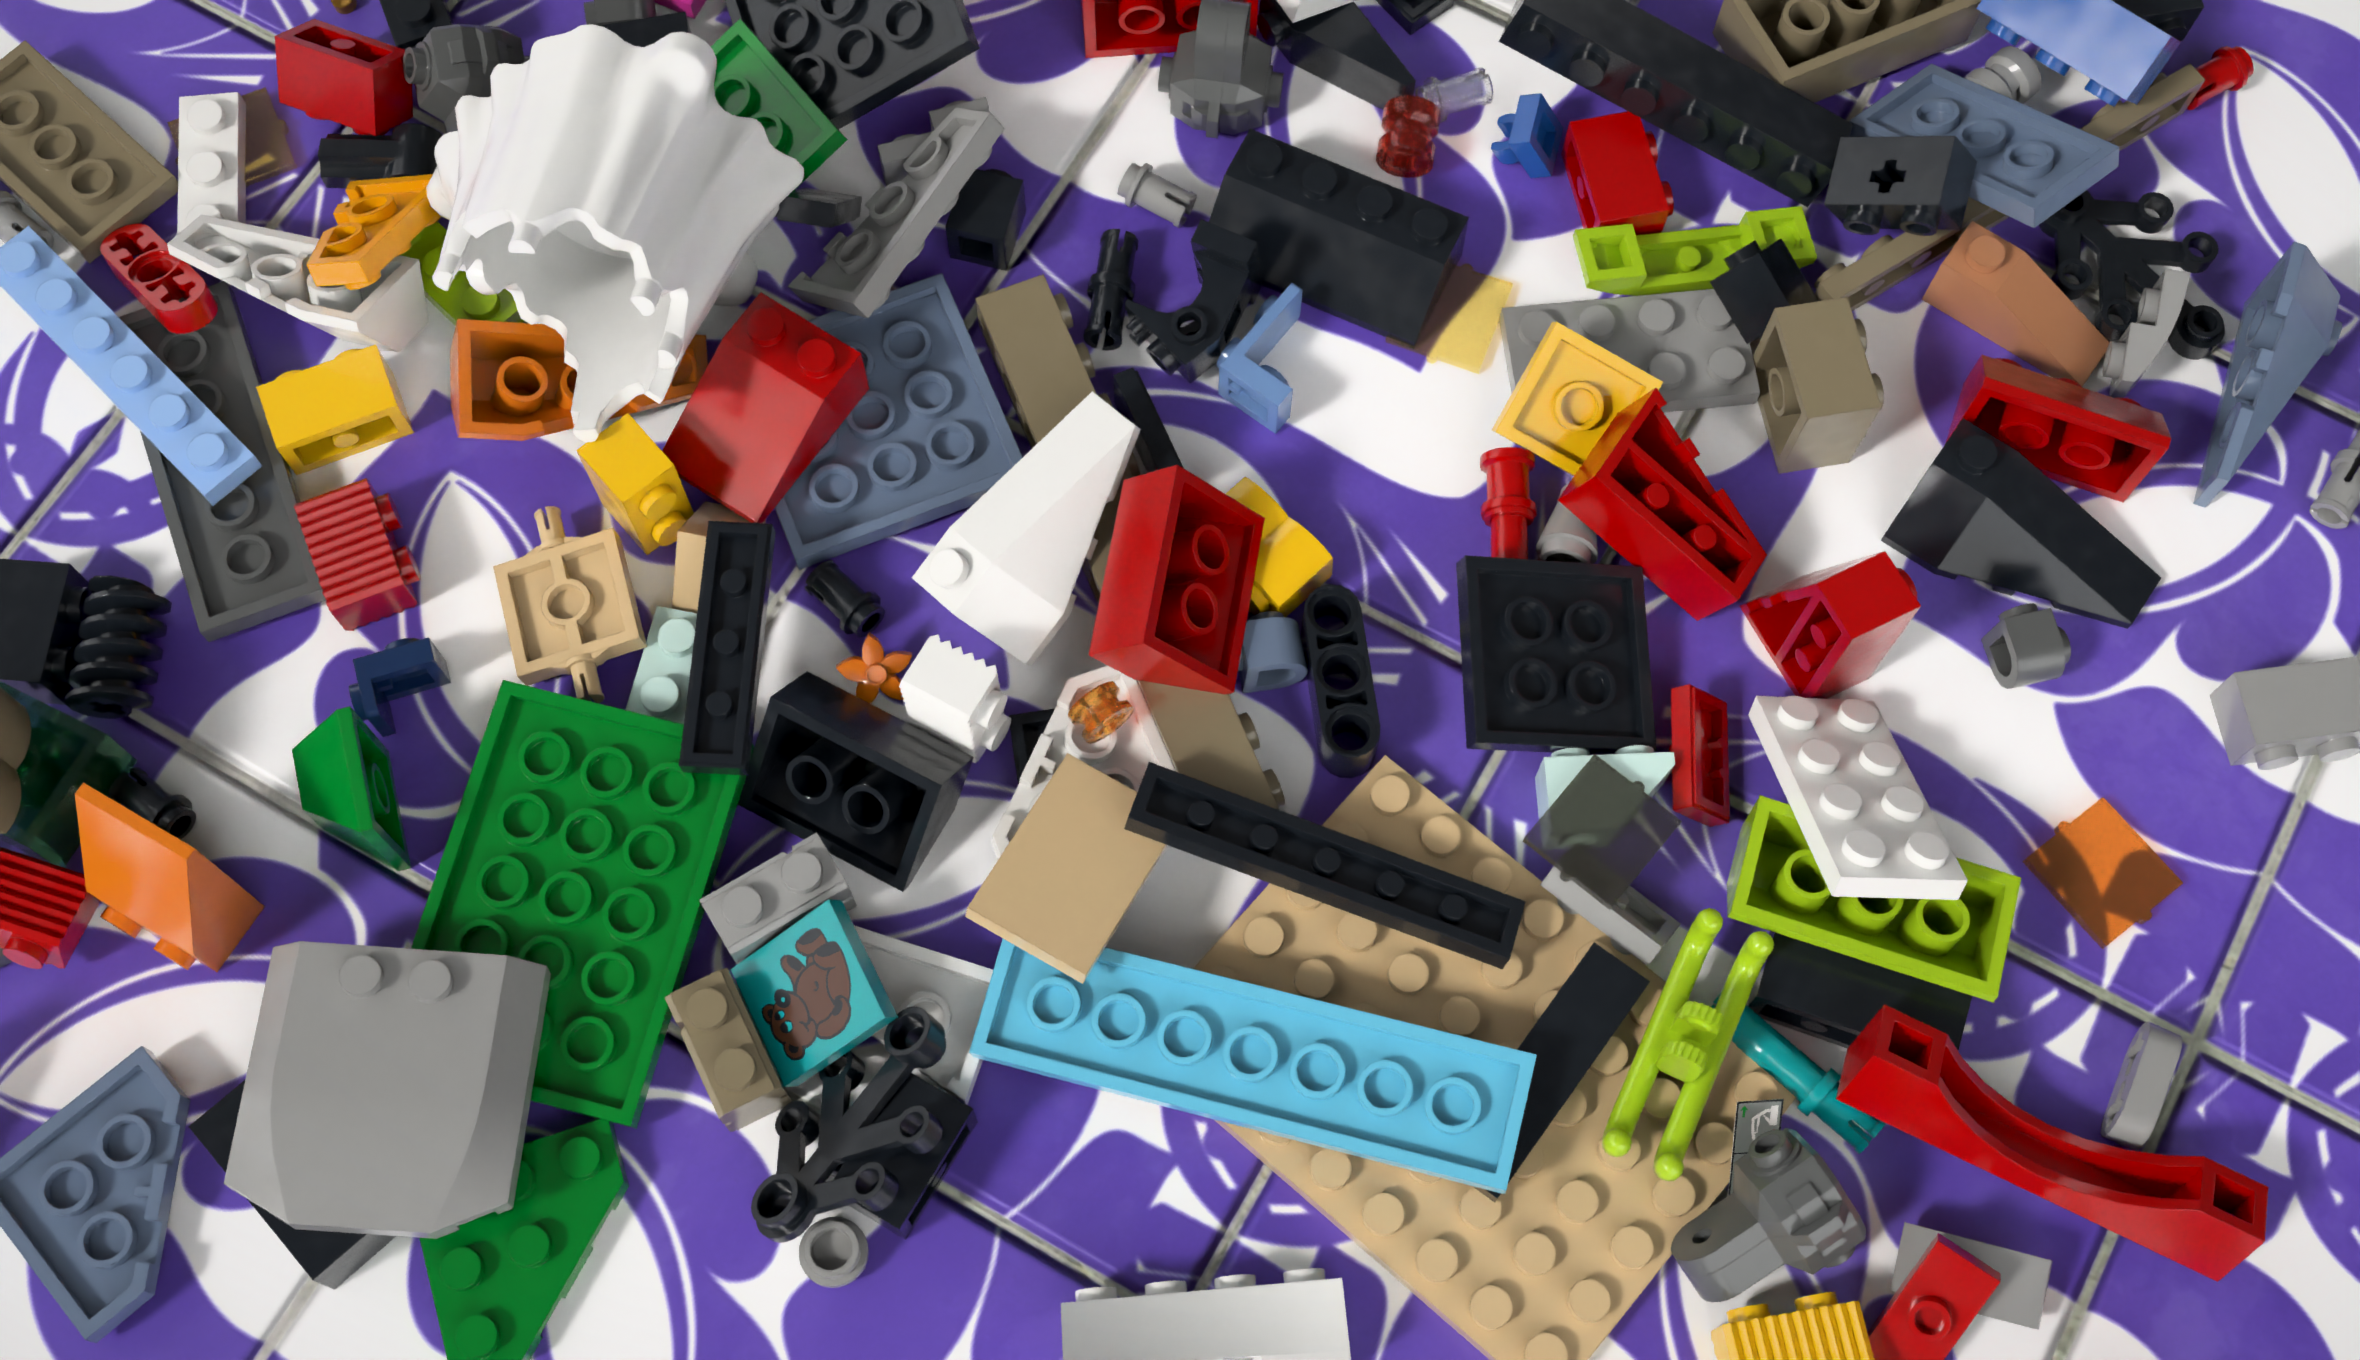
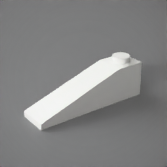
M201 214L167 243L170 255L343 341L366 346L376 344L380 351L399 353L429 322L419 259L399 255L380 271L381 277L378 281L361 289L349 290L345 285L316 287L306 264L319 241L318 238Z
M1092 391L949 527L912 578L956 617L1024 664L1032 666L1071 613L1077 597L1072 594L1084 560H1091L1098 542V540L1093 538L1106 503L1113 501L1141 429Z

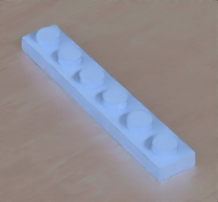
M27 226L0 247V287L212 506L262 467L254 454L30 226Z

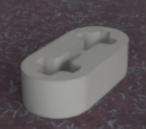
M2145 1022L2139 1028L2128 1047L2101 1124L2100 1133L2102 1137L2133 1151H2138L2144 1146L2156 1125L2180 1057L2183 1043L2180 1035L2151 1022Z

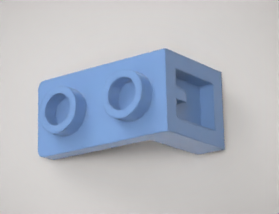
M1291 283L1279 298L1271 295L1265 300L1255 315L1252 329L1243 339L1239 337L1233 338L1221 352L1216 365L1219 368L1218 394L1275 434L1290 418L1293 389L1289 386L1284 376L1276 369L1268 365L1259 366V364L1300 317L1303 289L1294 283Z

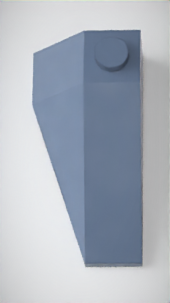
M2293 242L2244 303L2193 502L2195 505L2205 508L2225 487L2321 355L2329 356L2338 342L2342 330V322L2336 321L2335 317L2341 295L2311 251L2304 244Z

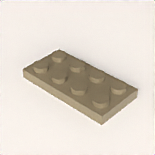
M26 40L0 59V180L90 264L101 255V243L111 232L126 225L141 223L178 192V181L170 171Z

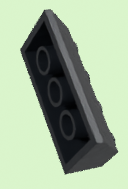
M1249 129L1224 174L1209 223L1257 242L1262 286L1282 294L1291 283H1294L1303 289V303L1414 349L1462 256L1469 217Z

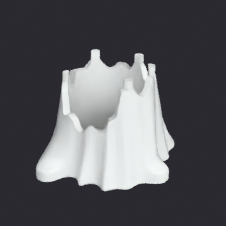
M589 24L580 25L572 31L539 39L534 42L528 61L523 64L502 63L494 67L490 75L491 96L476 97L465 95L458 100L455 107L458 131L442 135L435 146L434 157L437 167L426 187L427 198L431 207L441 217L450 221L439 263L432 276L434 284L438 288L448 291L458 270L466 271L469 284L476 291L484 295H493L506 289L512 294L521 319L531 325L536 323L545 324L555 329L564 339V363L577 371L571 406L573 424H575L573 434L584 442L596 441L603 423L636 396L644 394L660 404L669 389L687 347L712 306L733 307L743 304L749 299L758 278V268L754 259L746 251L755 238L776 216L779 204L802 183L804 177V167L795 158L778 151L771 145L761 122L754 118L732 115L718 104L714 90L717 58L713 49L705 40L691 33L673 32L654 44L639 47L624 41L616 33L605 27Z

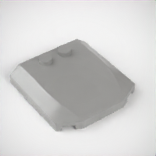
M298 941L273 947L224 1184L296 1230L438 1239L460 1230V1225L494 1211L500 1214L513 1209L551 977L547 966L508 955L308 941Z

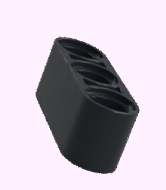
M1327 584L1318 587L1310 593L1305 602L1301 640L1308 669L1307 682L1321 763L1329 773L1337 777L1354 778L1361 776L1370 769L1375 759L1380 739V722L1360 603L1351 590L1341 585ZM1324 615H1334L1340 618L1346 626L1335 631L1326 630L1320 627L1315 620ZM1333 673H1343L1350 676L1355 685L1346 690H1338L1329 686L1324 678ZM1353 732L1364 740L1365 745L1357 750H1345L1334 742L1333 737L1338 733Z

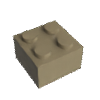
M1848 297L1775 308L1753 355L1760 389L1757 401L1779 474L1849 463L1863 438L1866 437L1867 431L1878 412L1883 407L1884 390L1881 379L1876 373L1871 374L1865 355L1867 349L1865 327L1860 319H1854Z

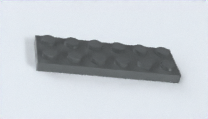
M224 281L208 286L218 304V312L209 324L197 331L186 334L172 333L146 308L119 317L254 454L262 465L260 469L212 506L140 431L198 628L208 642L326 600L304 539L305 536L297 519V513L294 509V504L301 501L291 469L276 449L256 388L262 385L263 382L233 290ZM182 297L178 301L181 303L185 301V299Z

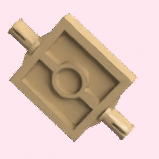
M555 506L545 507L547 515L540 508L534 513V518L537 522L541 544L523 557L493 566L517 677L528 686L562 674L572 675L577 698L591 702L592 698L595 703H601L605 698L602 693L597 667L609 659L647 647L621 537L614 528L585 537H566L560 508Z

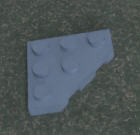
M144 1046L136 1049L0 1158V1227L82 1337L94 1343L99 1342L155 1295L189 1111L190 1099L153 1052Z

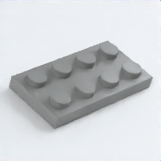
M1714 289L1506 307L1501 309L1499 323L1511 394L1552 322H1558L1661 380L1663 383L1659 392L1667 403L1661 408L1663 412L1755 404L1760 395L1750 343L1746 344Z

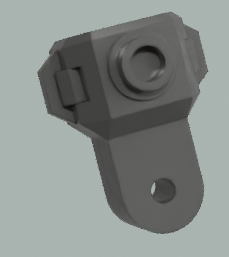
M1201 0L1196 30L1180 34L1177 52L1174 53L1173 58L1163 56L1161 60L1158 92L1169 93L1170 114L1193 129L1206 131V137L1218 139L1219 133L1235 135L1249 129L1261 127L1264 112H1267V108H1279L1284 73L1273 71V65H1271L1272 47L1250 33L1251 3Z
M453 24L433 27L423 41L417 43L416 47L406 48L403 56V74L407 83L415 84L418 106L444 121L446 133L458 131L455 107L462 96H491L490 75L494 67L502 63L523 64L530 59V56H524L521 38L504 29L494 26Z
M1784 1128L1783 1130L1776 1129L1758 1136L1750 1144L1748 1153L1734 1162L1733 1193L1683 1226L1672 1241L1671 1253L1703 1300L1722 1302L1741 1294L1784 1264L1813 1275L1824 1267L1830 1268L1844 1263L1854 1253L1855 1246L1865 1240L1866 1227L1841 1184L1820 1154L1796 1130Z

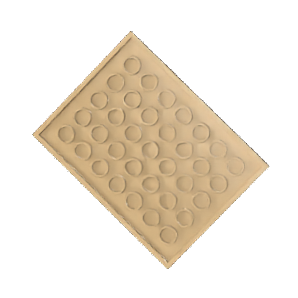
M1384 755L1321 826L1526 901L1511 957L1505 967L1500 969L1269 883L1193 969L1516 1050L1594 942L1648 979L1650 983L1507 1185L1506 1193L1500 1194L1495 1203L1470 1185L1234 1124L1215 1121L1489 1360H1588L1672 1255L1671 1244L1675 1235L1688 1222L1708 1210L1728 1185L1737 1102L1784 1099L1783 1115L1796 1097L1731 1041L1685 1154L1683 1173L1675 1181L1661 1180L1656 1176L1653 1169L1659 1143L1684 1084L1683 1081L1659 1071L1632 1135V1144L1629 1152L1622 1157H1613L1605 1153L1601 1143L1605 1127L1666 981L1632 954L1625 955L1612 946L1611 938L1581 915L1570 914L1558 905L1557 897L1540 885L1542 883L1540 879L1388 756Z

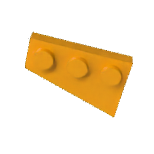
M433 174L350 181L345 189L350 201L338 204L333 212L338 225L322 233L306 264L316 287L345 285L347 289L355 290L367 287L378 281L381 277L380 271L395 257L408 251L412 246L411 241L425 227L436 223L441 218L431 207L427 198L426 187Z

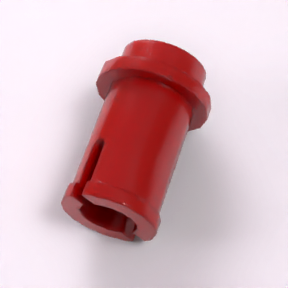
M2225 46L2217 49L2212 54L2211 60L2196 67L2195 69L2205 81L2190 102L2187 110L2198 108L2202 103L2226 90L2238 91L2243 88L2254 71L2250 55L2241 47L2235 46L2231 48Z

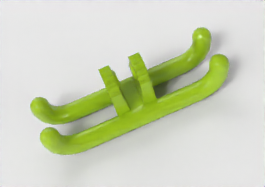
M1712 908L1703 909L1698 913L1684 938L1610 1114L1601 1142L1603 1150L1609 1156L1622 1157L1627 1154L1631 1149V1138L1658 1072H1664L1683 1081V1087L1659 1143L1653 1164L1654 1173L1664 1181H1675L1683 1173V1160L1756 979L1774 948V941L1771 935L1764 931L1753 932L1743 944L1732 965L1715 1009L1703 1003L1688 1001L1706 956L1723 925L1721 914Z

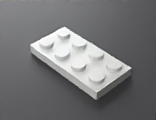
M1800 696L1755 697L1748 716L1831 896L1959 899L1968 880L1875 701H1863L1856 698L1846 700L1803 698Z

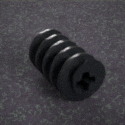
M111 575L94 576L89 579L88 586L92 594L85 599L84 613L87 615V618L80 622L79 636L83 641L75 647L74 660L78 665L70 671L69 684L74 689L66 694L65 705L71 710L86 716L109 719L124 718L132 713V709H146L153 706L154 697L146 692L137 690L136 687L137 685L157 683L158 673L153 669L142 666L141 662L162 659L163 649L155 644L146 642V638L166 636L167 625L150 618V615L170 613L172 602L154 594L155 592L151 588L138 581Z

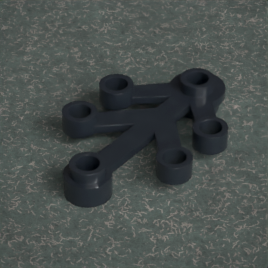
M2086 190L2065 205L2072 211L2063 207L2039 224L2040 229L2049 237L2054 238L2056 271L2052 275L2051 280L2070 300L2080 298L2093 280L2091 267L2086 262L2080 260L2081 241L2097 254L2100 311L2095 317L2094 325L2106 339L2113 341L2119 340L2130 323H2136L2138 318L2135 307L2126 301L2125 281L2142 295L2144 288H2153L2160 278L2148 265L2180 267L2186 272L2201 273L2209 267L2218 254L2217 242L2212 236L2204 232H2192L2182 242L2116 237L2103 226L2129 225L2135 226L2141 232L2148 234L2160 232L2172 217L2174 207L2168 197L2157 192L2144 194L2136 203L2097 200ZM2145 208L2156 211L2160 218L2148 215ZM2189 248L2198 249L2204 257L2193 255ZM2063 274L2075 276L2080 284L2068 282ZM2184 299L2179 317L2168 338L2170 346L2177 354L2191 360L2206 358L2214 351L2225 335L2223 318L2216 309L2210 306H2192ZM2108 314L2120 317L2124 325L2113 323L2109 319ZM2195 324L2204 328L2206 332L2199 330Z
M920 1007L906 1008L897 1014L898 1018L888 1024L884 1034V1044L891 1056L850 1108V1092L861 1083L866 1070L863 1060L851 1050L818 1072L820 1079L823 1081L821 1115L800 1100L790 1102L780 1111L775 1122L776 1132L780 1136L776 1174L768 1177L758 1187L751 1204V1212L756 1220L757 1227L768 1239L778 1243L791 1241L800 1236L810 1226L817 1214L859 1202L871 1211L885 1209L895 1199L899 1183L897 1177L878 1162H868L862 1165L852 1176L828 1182L826 1180L839 1164L903 1145L914 1154H925L938 1144L943 1132L942 1123L929 1110L920 1105L907 1108L898 1117L870 1125L915 1068H929L935 1065L945 1053L946 1038L944 1028L926 1010ZM923 1124L920 1131L916 1135H914L918 1127ZM819 1136L817 1150L805 1163L806 1146L813 1143ZM878 1181L876 1187L870 1192L872 1186Z

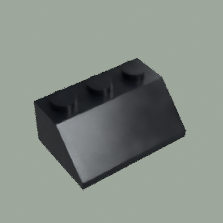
M806 671L770 697L752 753L749 776H746L738 805L802 839H806L817 832L830 854L904 892L911 884L954 812L974 757Z

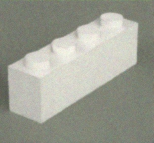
M1307 1268L1284 1272V1283L1256 1285L1255 1275L1240 1274L1215 1278V1289L1187 1292L1186 1281L1149 1283L1145 1285L1144 1296L1117 1298L1116 1287L1080 1289L1075 1291L1076 1302L1061 1303L1063 1360H1351L1342 1278L1326 1279L1325 1269Z

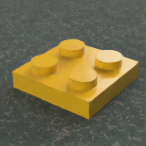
M1552 322L1494 424L1492 431L1574 476L1617 413L1654 388H1657L1659 391L1663 382L1564 325Z

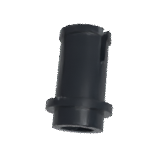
M827 560L818 565L805 582L807 584L805 590L811 596L814 595L840 619V629L846 634L855 633L858 637H865L869 632L871 633L876 629L884 617L885 610L880 606L881 598L874 591L865 593L832 560Z
M138 767L130 768V775L137 782L125 771L114 780L109 791V797L180 840L192 830L196 822V813L192 810V802L184 795L170 794Z

